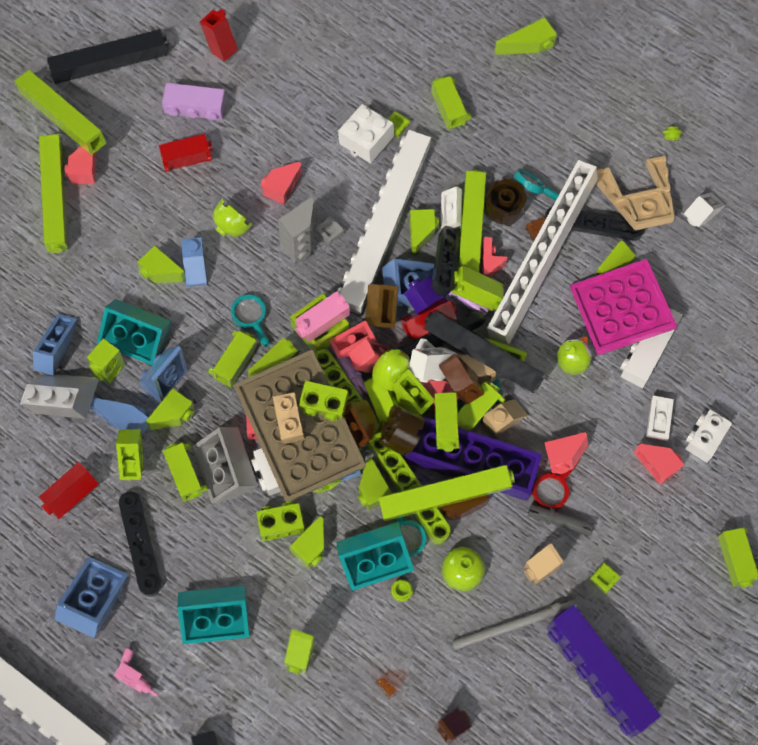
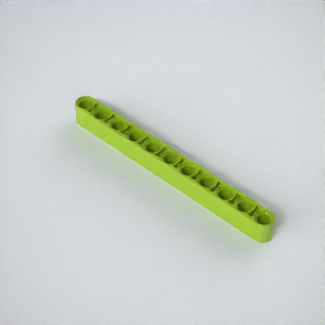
M326 349L316 351L315 356L318 361L320 359L328 361L326 364H320V367L329 386L348 390L351 394L346 405L350 402L363 401L332 354ZM332 375H336L339 377V379L336 381H332L329 379V377ZM376 420L373 439L366 446L398 493L422 487L399 453L386 447L382 449L375 447L381 436V433L378 432L380 424ZM389 459H394L397 461L398 464L395 466H390L386 463V461ZM405 476L409 479V482L406 484L400 483L398 478ZM438 508L427 510L434 516L431 519L424 518L423 512L413 514L433 543L442 545L447 542L450 535V526ZM436 529H443L446 535L438 537L434 531Z

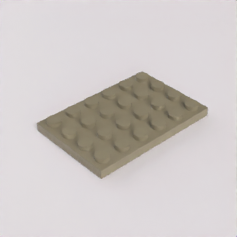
M313 349L234 384L286 503L366 467L344 416L343 420L330 421L320 414H316V416L305 415L299 408L305 381L329 386ZM294 392L305 440L283 444L273 397ZM311 395L308 397L307 403L311 405L316 404L319 398ZM332 400L328 404L330 409L339 408L336 400Z

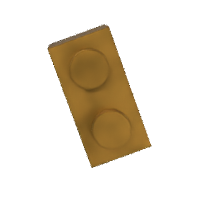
M368 285L365 318L368 326L395 328L398 286Z

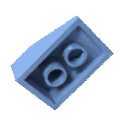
M393 259L382 267L384 285L398 286L397 307H412L404 292L410 289L408 285L419 278L422 281L427 277L432 278L433 263ZM450 295L444 296L443 298L450 300Z
M176 346L166 349L163 354H159L155 358L153 366L149 370H145L140 377L141 388L160 402L163 401L172 388L188 372L182 348Z
M88 557L58 602L54 620L95 638L128 578V574Z

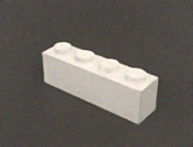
M669 308L676 324H678L683 314ZM674 330L634 343L629 351L633 353L631 358H625L620 368L624 370L621 378L643 389Z

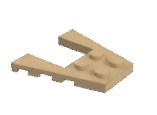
M666 156L646 160V167L657 189L622 196L609 167L597 170L598 179L595 184L634 230L672 223L674 221Z

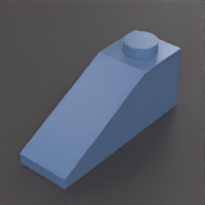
M62 314L56 315L33 351L34 371L49 375L55 374L67 350L77 324V318Z
M99 398L92 399L89 409L118 431L119 429H141L142 435L147 430L146 420L149 418V414L143 408L137 409L130 404Z

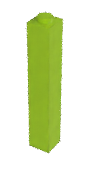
M28 70L14 80L19 93L91 156L107 144L100 129L33 72Z
M59 134L39 136L44 245L47 252L61 253L68 250L63 146Z
M471 170L466 171L464 182L458 269L463 265L479 273L486 172Z
M507 465L379 497L378 499L383 519L388 521L509 490L512 488V483L515 480L512 470H508Z

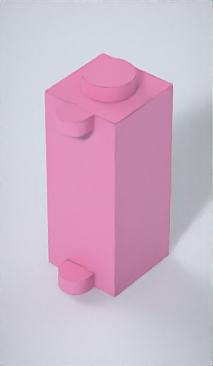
M335 292L296 318L295 330L301 338L305 337L308 342H311L349 316L350 307L346 303L345 298L338 292Z

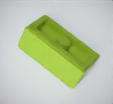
M621 240L599 266L596 274L601 275L627 266L636 255Z

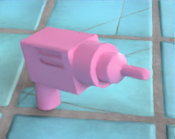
M125 648L119 668L114 676L140 693L150 692L158 696V693L153 691L151 685L148 684L149 681L144 679L140 672L129 666L133 652Z

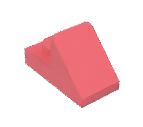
M484 237L482 244V274L492 278L506 266L508 257L495 256L496 246L492 245V238Z

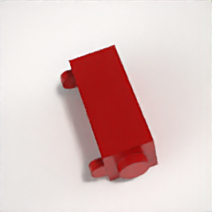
M213 9L199 22L211 54L225 62L238 49L227 17H225V10L215 11Z
M205 134L158 145L165 172L206 161L210 162L212 161L210 153L214 152L211 140L207 141Z
M443 298L418 314L413 312L400 319L402 329L407 337L412 340L430 333L424 329L426 326L424 322L430 312L433 313L434 310L457 320L455 314L457 309L454 303Z
M77 462L39 496V499L44 503L41 507L49 516L54 514L57 519H60L99 483L85 467Z

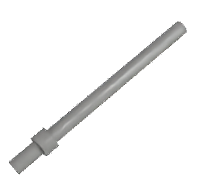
M575 599L563 604L556 603L551 605L549 609L452 641L453 649L457 650L550 617L557 618L573 605L579 608L578 601Z

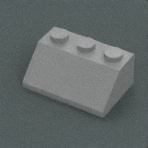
M312 197L278 219L280 247L295 264L306 260L312 250L315 230L314 199Z
M44 374L26 385L20 404L34 414L86 419L99 379L94 377Z
M219 427L193 445L212 504L244 495L258 486L238 427Z

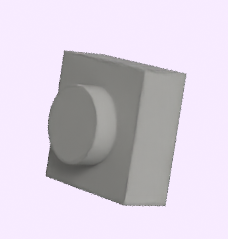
M329 217L315 228V232L330 245L344 234V229L333 218Z

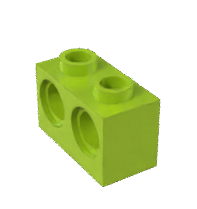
M102 339L86 357L90 364L89 368L93 371L92 375L98 378L100 382L104 380L108 384L126 366L120 350L105 339Z
M305 381L299 408L303 411V414L308 416L320 414L330 421L343 420L349 393L345 389ZM315 395L319 400L316 404L311 405L307 403L308 397ZM332 400L340 402V406L337 409H330L328 404Z
M119 429L116 441L119 480H141L144 469L141 429Z
M283 503L281 507L276 508L266 506L256 512L262 542L299 535L304 532L299 503ZM293 514L297 518L294 522H287L285 517ZM266 519L275 520V524L271 527L265 526L263 523Z

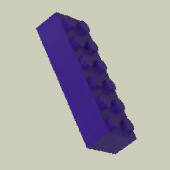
M422 416L424 418L423 430L419 429L417 432V436H420L419 441L412 452L405 455V462L454 478L507 465V469L513 472L515 482L512 483L511 489L501 491L500 493L525 501L528 500L542 454L458 428L459 448L446 452L443 449L437 448L436 420Z
M575 605L571 606L547 627L549 638L553 643L560 645L565 659L568 662L572 661L577 667L575 671L582 680H587L591 686L590 691L592 694L604 702V709L611 717L617 719L620 723L618 726L624 735H629L633 738L661 717Z

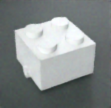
M362 104L338 130L339 143L350 150L354 157L359 156L371 164L393 139L394 125L391 121Z

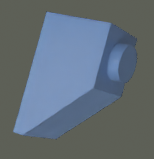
M202 237L181 239L187 287L207 285Z

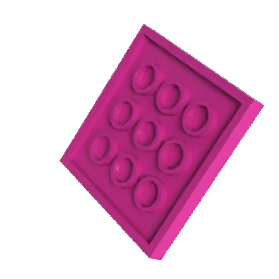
M647 259L569 285L597 356L677 329V324Z

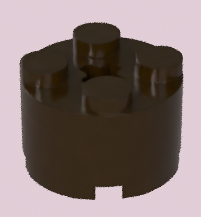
M511 178L494 181L489 186L486 195V216L493 222L505 226H511L517 222L523 215L527 201L523 185Z
M394 404L389 411L387 420H383L379 426L378 432L381 433L379 444L404 456L405 454H410L419 441L420 436H417V432L419 429L423 430L424 418Z

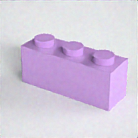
M166 83L162 100L164 113L171 116L184 115L190 118L201 117L209 120H222L225 92L224 89Z

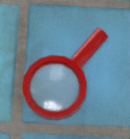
M574 468L563 474H545L539 477L532 488L534 502L546 509H560L569 497V487L565 480Z

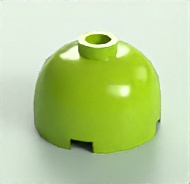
M222 198L213 210V221L217 225L215 230L224 237L226 234L231 237L244 235L252 227L253 223L250 221L247 224L245 222L247 220L246 217L230 203L227 206L224 205L225 200Z
M470 547L453 549L445 556L442 562L441 573L443 580L450 588L461 590V592L474 590L480 585L485 575V564L482 556Z

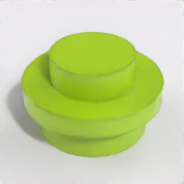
M667 127L666 131H663V135H665L664 140H680L682 131L678 130V127Z
M401 579L393 583L391 595L396 601L405 602L412 596L413 588L408 581Z

